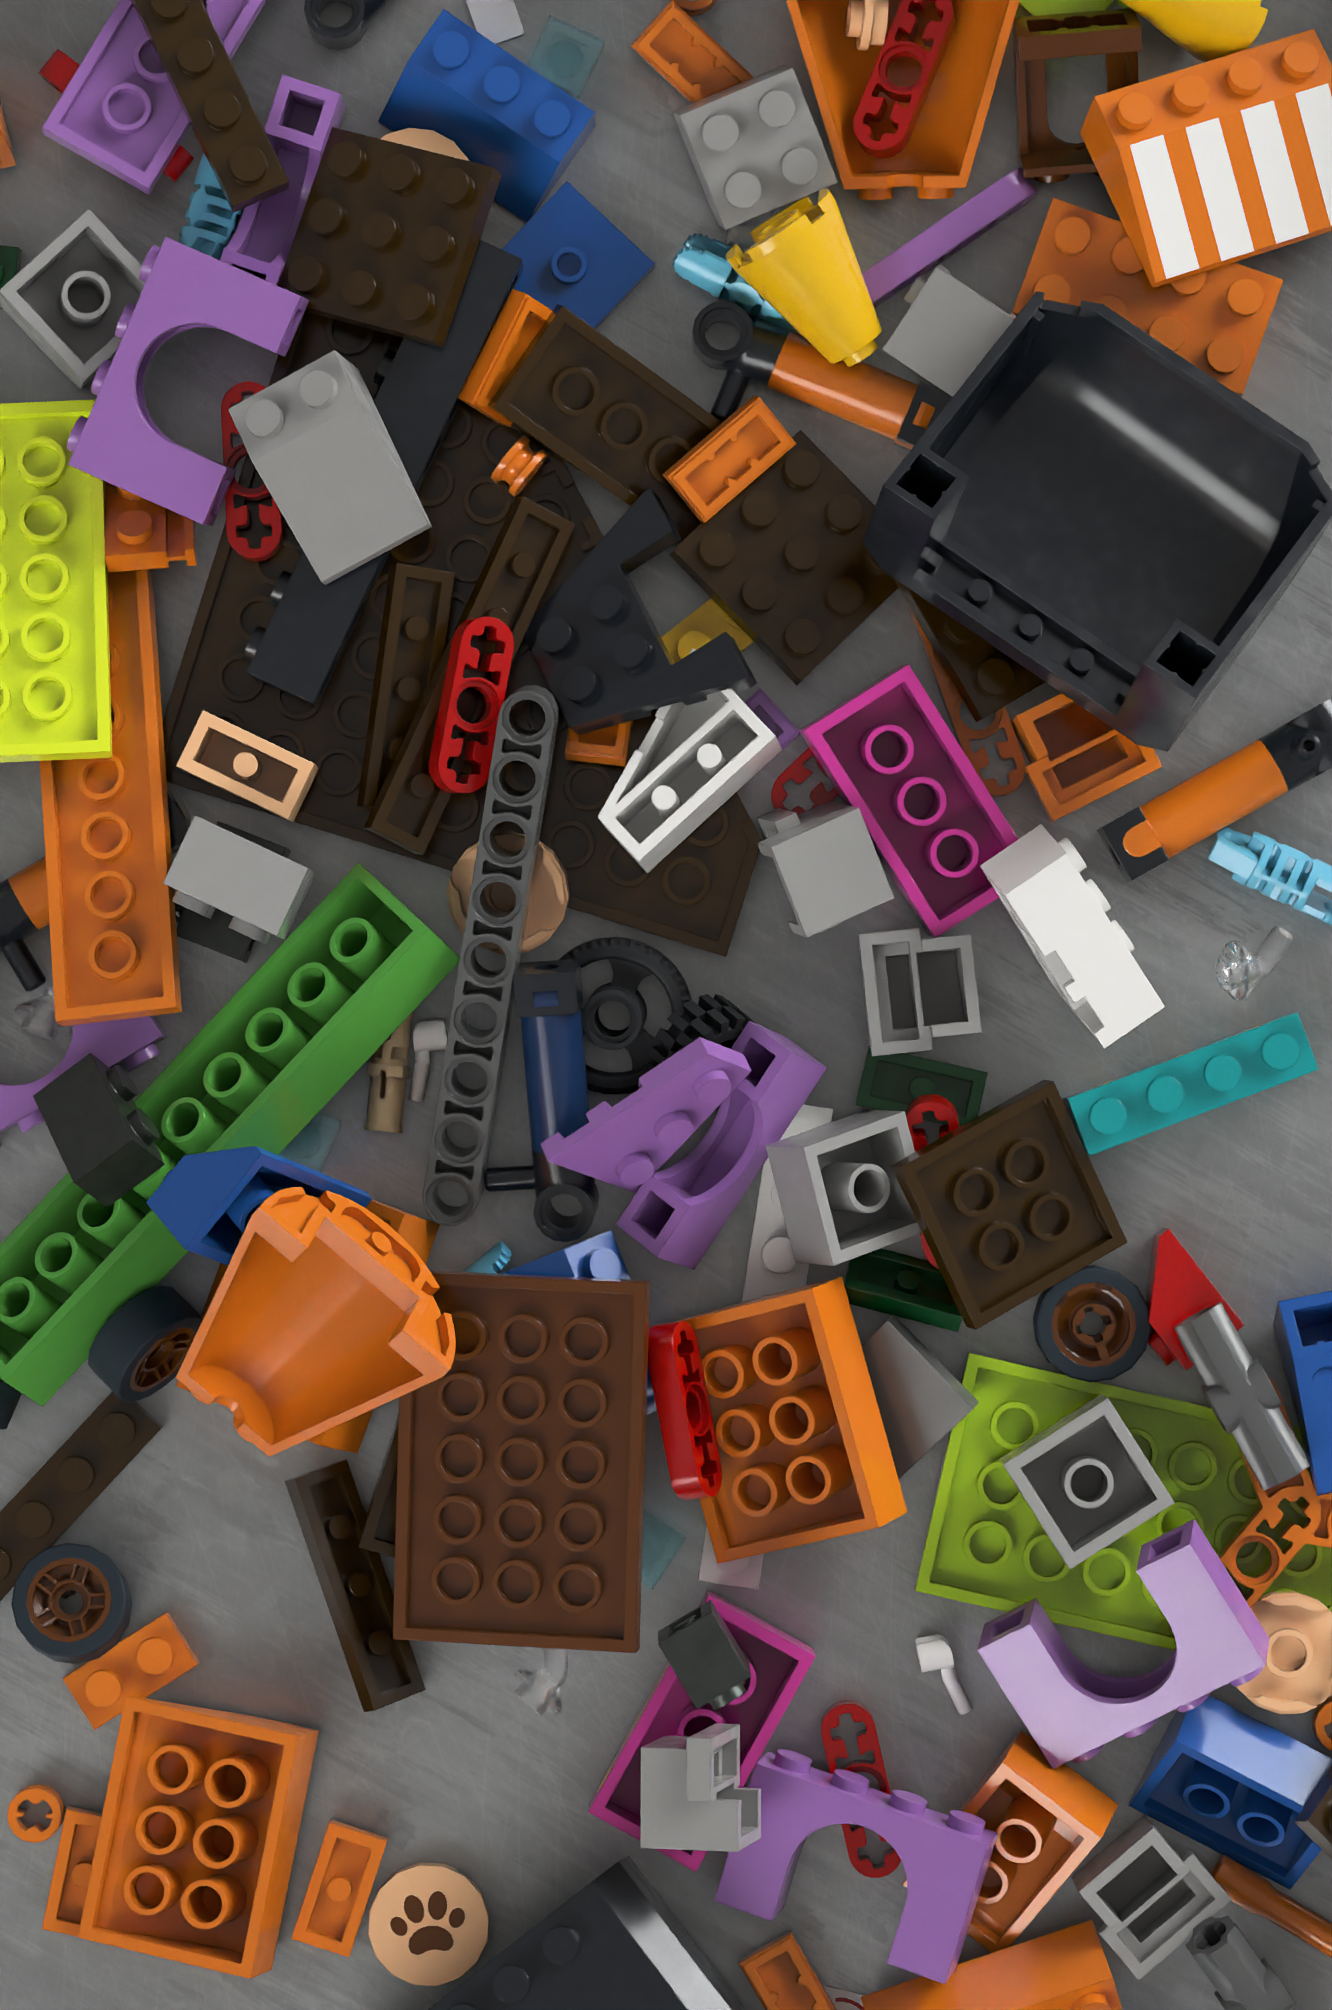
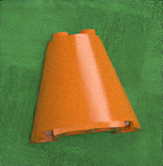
M786 0L844 190L857 189V199L884 200L893 198V187H918V198L947 199L954 197V188H966L1020 0H951L956 16L955 28L910 140L899 154L890 158H876L867 154L859 145L853 129L855 113L883 46L869 45L867 51L857 50L856 37L846 36V16L849 0ZM888 0L886 37L901 0ZM929 3L925 11L915 10L913 12L919 24V30L914 43L920 45L927 52L932 47H925L922 40L926 25L929 21H941L936 10V4ZM902 36V38H901L900 41H910V40H909L907 37ZM911 57L898 58L888 69V79L892 84L899 87L910 86L919 79L922 65ZM880 92L878 97H885L888 105L884 117L880 122L870 121L868 124L876 141H880L884 133L895 134L897 131L890 119L892 109L897 101L892 100L883 92ZM898 102L904 108H907L909 103Z
M290 1187L269 1196L252 1214L178 1371L176 1379L185 1385L190 1393L200 1402L206 1403L208 1406L211 1403L217 1402L228 1407L234 1414L233 1425L238 1434L246 1441L256 1445L270 1457L442 1378L451 1369L454 1361L456 1348L455 1329L451 1314L443 1313L441 1315L433 1297V1294L440 1288L434 1276L414 1249L391 1226L365 1207L339 1194L326 1190L320 1197L306 1195L302 1187Z

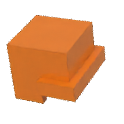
M1062 693L1015 716L1011 721L1014 732L1030 762V765L1024 769L1051 823L1163 767L1153 748L1135 744Z

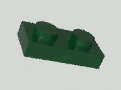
M868 1046L855 1105L876 1110L906 1111L908 1105L917 1097L926 1094H936L948 1099L953 1104L958 1114L959 1126H962L978 1117L988 1072L905 1053L871 1056L870 1046ZM934 1111L923 1113L924 1121L942 1125L948 1124L947 1120H937Z
M882 1248L849 1260L844 1280L849 1304L955 1332L959 1331L963 1318L940 1269L934 1267L928 1260Z

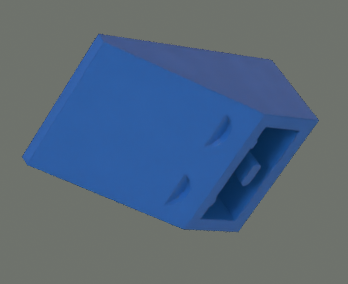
M1332 1291L1278 1301L1273 1321L1274 1333L1317 1496L1332 1493Z

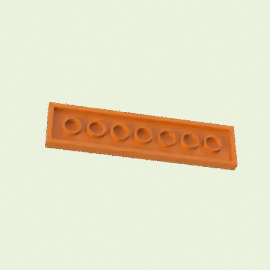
M152 569L108 573L113 758L39 761L55 1021L61 1026L182 1012L175 903L172 902L174 888L163 884L172 865Z

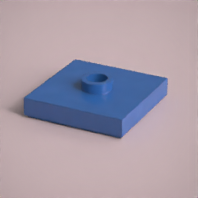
M568 181L557 190L502 249L523 260L524 270L516 284L515 290L528 294L552 311L557 304L563 305L594 329H597L655 267V263Z

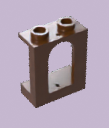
M1131 8L1015 17L1013 22L1017 147L1018 159L1024 178L1033 177L1038 182L1056 183L1068 179L1070 174L1094 172L1096 176L1100 177L1084 142H1065L1057 138L1049 128L1047 120L1045 59L1105 54L1106 93L1139 83L1138 51H1142V27L1136 12Z

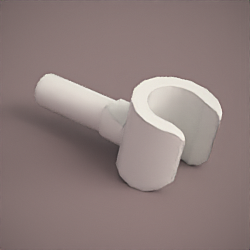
M445 1017L422 1018L414 1027L415 1065L409 1100L424 1102L430 1067L429 1051L446 1050L448 1032Z
M934 1634L915 1639L921 1673L940 1669L942 1680L959 1715L970 1712L973 1707L957 1676L952 1651L947 1638L940 1634Z

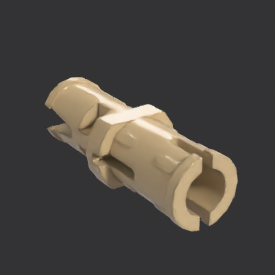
M414 1012L374 1052L372 1063H368L367 1075H370V1085L364 1130L403 1133L402 1118L406 1079H410L411 1067H408V1056Z

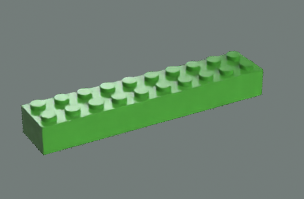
M359 862L134 1101L137 1108L146 1113L159 1132L160 1137L154 1143L165 1165L108 1207H105L77 1186L68 1172L0 1244V1378L43 1407L88 1359L89 1349L97 1333L108 1319L127 1301L144 1290L155 1287L189 1251L183 1248L146 1203L162 1184L167 1173L175 1168L184 1155L257 1146L279 1155L460 962V956Z

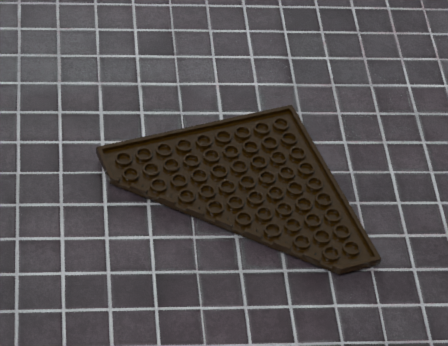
M304 312L286 356L278 354L269 386L335 350L359 369L374 401L381 387L373 383L379 363L387 349L397 353L403 338ZM461 401L418 493L419 500L432 527L392 548L317 708L250 677L246 671L251 662L243 659L245 648L255 628L259 625L267 629L277 608L269 604V599L283 570L293 574L303 553L295 548L297 539L283 516L284 539L278 552L263 561H250L241 557L230 545L225 522L163 719L167 782L279 817L176 766L204 710L311 761L319 767L294 820L295 823L452 871L465 850L479 841L488 779L480 789L474 792L451 794L424 855L414 854L363 828L372 808L357 806L390 564L401 563L455 573L445 643L446 650L515 498L524 496L575 524L535 611L536 614L603 539V535L582 498L564 460L513 423L511 427L497 423ZM525 435L531 440L529 446L533 451L538 452L543 449L548 453V457L526 487L514 497L508 492L510 486L506 481L501 480L496 483L491 479V475L511 447ZM247 455L238 483L245 488L254 489L262 486L264 482L252 463L250 456ZM272 496L256 501L240 497L236 498V508L244 505L249 507L250 524L247 528L239 529V537L246 538L250 542L252 549L261 548L262 538L272 535V527L264 526L259 517V504L271 507ZM524 637L510 667L504 702L516 689L525 685H538L552 693ZM530 699L516 702L513 709L514 719L522 729L536 731L543 728L545 712L537 702ZM559 708V722L539 841L555 852L566 870L570 891L567 908L726 957L760 851L757 843L763 841L737 792L647 873L610 834L598 818L625 767L566 760L565 748L569 725ZM659 708L651 710V716L633 720L627 764L634 751L638 750L656 719L655 714ZM480 733L477 737V742H479ZM520 760L511 761L505 765L504 778L512 789L527 791L534 787L536 782L535 773L530 765ZM466 762L460 775L471 774L472 763ZM511 821L498 823L494 829V834L515 832L525 835L523 829Z

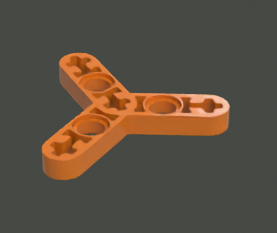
M1269 1377L1282 1403L1279 1409L1288 1426L1294 1432L1279 1389L1273 1379ZM1239 1448L1259 1506L1222 1549L1218 1557L1237 1582L1250 1588L1244 1599L1251 1608L1305 1543L1332 1548V1493L1317 1496L1307 1468L1291 1479L1264 1491ZM1301 1496L1306 1501L1302 1507V1512L1308 1518L1301 1526L1290 1522L1280 1532L1279 1536L1290 1541L1284 1550L1281 1551L1272 1538L1257 1531L1256 1528L1265 1520L1266 1524L1273 1530L1283 1517L1282 1511L1277 1507L1280 1501L1285 1498L1288 1501L1295 1502ZM1260 1542L1269 1550L1270 1564L1261 1575L1246 1576L1238 1569L1236 1556L1244 1544Z

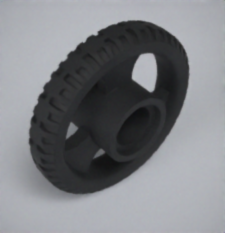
M624 937L594 939L576 946L559 960L580 959L581 968L599 960H609L613 969L612 982L597 988L584 1008L581 1009L583 1036L586 1035L594 1045L602 1049L618 1050L625 1048L632 1059V1070L606 1072L585 1064L587 1090L612 1095L632 1093L639 1089V1077L649 1071L648 1064L655 1061L649 1056L651 1046L661 1044V1041L650 1035L643 1028L647 1017V1007L643 996L637 990L638 985L644 978L653 974L660 981L668 995L672 1013L675 1011L679 1016L684 1014L683 1004L692 999L688 986L677 967L669 958L654 947L644 942ZM607 1001L622 1003L630 1013V1025L622 1030L608 1029L599 1019V1006Z

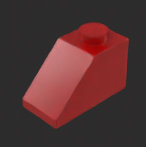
M1163 1227L1153 1237L1146 1303L1149 1307L1148 1323L1151 1325L1152 1330L1148 1339V1345L1166 1367L1176 1361L1181 1368L1188 1370L1193 1364L1177 1337L1178 1334L1174 1329L1175 1325L1218 1302L1222 1303L1236 1331L1241 1329L1244 1324L1170 1229Z

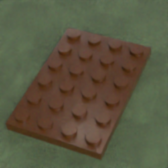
M430 1270L440 1287L433 1294L441 1315L448 1313L452 1316L456 1348L451 1369L442 1378L399 1397L393 1639L636 1653L640 1649L650 1280Z

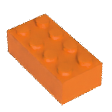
M1053 198L1015 300L1012 313L1018 315L1036 291L1045 293V300L1080 306L1082 300L1104 304L1241 397L1280 292L1283 279L1233 262L1153 288L1121 221Z

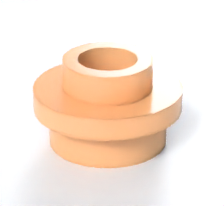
M849 0L846 16V36L856 37L857 50L867 51L869 45L883 46L888 23V0Z

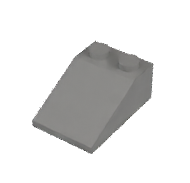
M333 350L228 409L252 463L323 584L326 585L432 527L359 369L337 351Z

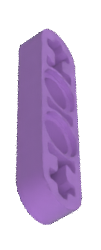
M1022 168L1015 169L863 272L862 275L874 309L1038 195V191L1029 178H1024Z

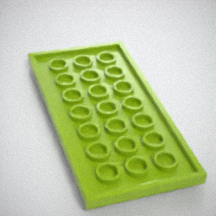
M968 1352L961 1384L979 1403L949 1432L914 1590L1004 1612H1009L1037 1598L1052 1623L1174 1650L1176 1648V1641L1172 1628L1136 1572L1141 1545L1195 1519L1218 1555L1258 1508L1257 1497L1232 1433L1226 1434L1211 1407L1107 1383L1086 1382L1068 1377L1063 1373ZM1100 1394H1103L1114 1406L1175 1503L1070 1569L1064 1563L999 1459ZM1292 1426L1296 1439L1305 1452L1299 1427ZM1307 1467L1312 1483L1314 1485L1310 1467ZM1301 1496L1295 1502L1284 1498L1277 1506L1282 1511L1283 1517L1272 1530L1263 1520L1256 1530L1272 1538L1280 1550L1283 1551L1290 1541L1282 1538L1279 1534L1290 1522H1294L1299 1526L1305 1523L1308 1517L1302 1512V1507L1306 1501ZM1249 1542L1239 1549L1236 1556V1564L1240 1572L1246 1576H1257L1266 1571L1270 1564V1554L1264 1544ZM1305 1543L1262 1596L1270 1592L1296 1591L1318 1599L1332 1612V1548ZM1231 1576L1234 1583L1236 1584L1239 1591L1244 1597L1248 1593L1250 1588L1237 1582Z

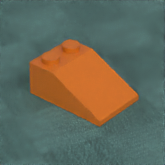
M1022 1730L994 1762L958 1809L959 1811L968 1812L982 1818L986 1822L984 1828L998 1833L967 1932L970 1937L991 1953L1008 1948L1014 1943L1099 1842L1119 1805L1065 1763L1053 1769L1036 1741ZM907 1878L903 1883L905 1887H907Z

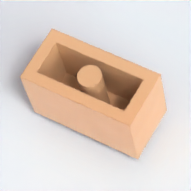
M204 710L176 765L183 771L292 823L319 770L315 763Z

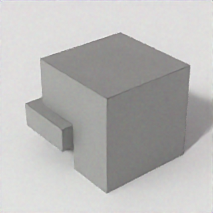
M939 265L935 268L929 279L922 275L915 280L904 297V300L912 305L882 350L953 397L1017 315L1012 312L1010 314L1006 313L949 275L950 271Z
M827 801L799 815L796 812L777 808L757 817L766 839L757 843L762 855L773 858L796 916L795 919L788 922L792 933L806 938L816 933L820 934L840 925L841 922L894 898L858 807Z
M920 928L858 935L871 1056L933 1050L932 1038L982 1032L971 934L921 940Z
M716 1723L692 1736H663L641 1747L640 1848L739 1852L761 1838V1788H737L740 1786V1724Z
M1145 1814L1071 1877L1078 1892L1105 1923L1097 1929L1099 1934L1138 1980H1141L1193 1935L1194 1927L1205 1919L1214 1917L1233 1901L1191 1851L1181 1857Z

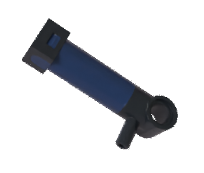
M580 959L520 962L514 972L513 980L516 1015L521 1020L533 1165L487 1168L484 1172V1183L486 1190L489 1192L535 1189L536 1201L533 1215L537 1227L545 1236L554 1241L569 1242L577 1240L586 1234L593 1223L599 1203V1193L595 1184V1178L548 1162L540 1144L557 1132L566 1138L589 1123L586 1115L589 1111L581 1017L583 989ZM562 1193L570 1194L581 1203L582 1211L574 1216H563L553 1208L551 1198Z

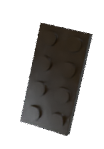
M557 304L488 406L629 508L642 493L651 489L659 496L682 539L678 542L680 544L702 522L699 521L662 474L722 422L563 305Z

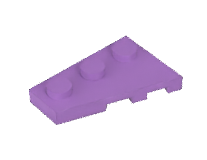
M699 1037L639 1077V1089L613 1107L603 1101L586 1113L589 1123L566 1138L557 1132L540 1145L548 1162L637 1193L640 1186L647 1182L654 1172L660 1169L749 1075L751 1068L744 1054Z

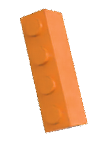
M1092 1920L957 1964L955 1972L945 1984L921 1976L860 1997L864 2010H1122L1114 1979Z

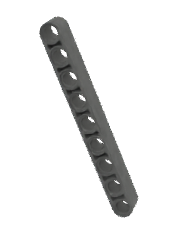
M525 685L516 689L502 704L498 716L422 1194L423 1207L427 1215L435 1223L443 1226H457L466 1222L473 1215L479 1204L484 1188V1172L487 1169L515 996L513 975L521 958L559 722V706L555 696L546 688L538 685ZM529 699L537 702L545 712L543 728L536 731L522 729L514 719L513 709L516 702ZM520 760L530 765L535 773L536 782L534 787L527 791L512 789L504 778V768L507 763ZM503 821H511L518 824L526 835L524 848L518 851L502 849L494 837L496 825ZM492 882L508 884L516 895L515 907L508 911L493 909L485 898L486 885ZM483 942L498 944L505 952L506 966L497 971L483 968L475 957L476 946ZM474 1002L488 1004L494 1009L497 1016L496 1026L489 1030L474 1028L466 1017L467 1005ZM464 1062L479 1064L485 1070L487 1084L480 1089L465 1087L459 1082L456 1075L457 1066ZM458 1121L470 1124L477 1133L478 1143L470 1148L455 1146L447 1135V1126ZM444 1181L460 1183L466 1189L468 1202L460 1207H452L445 1204L438 1195V1185Z

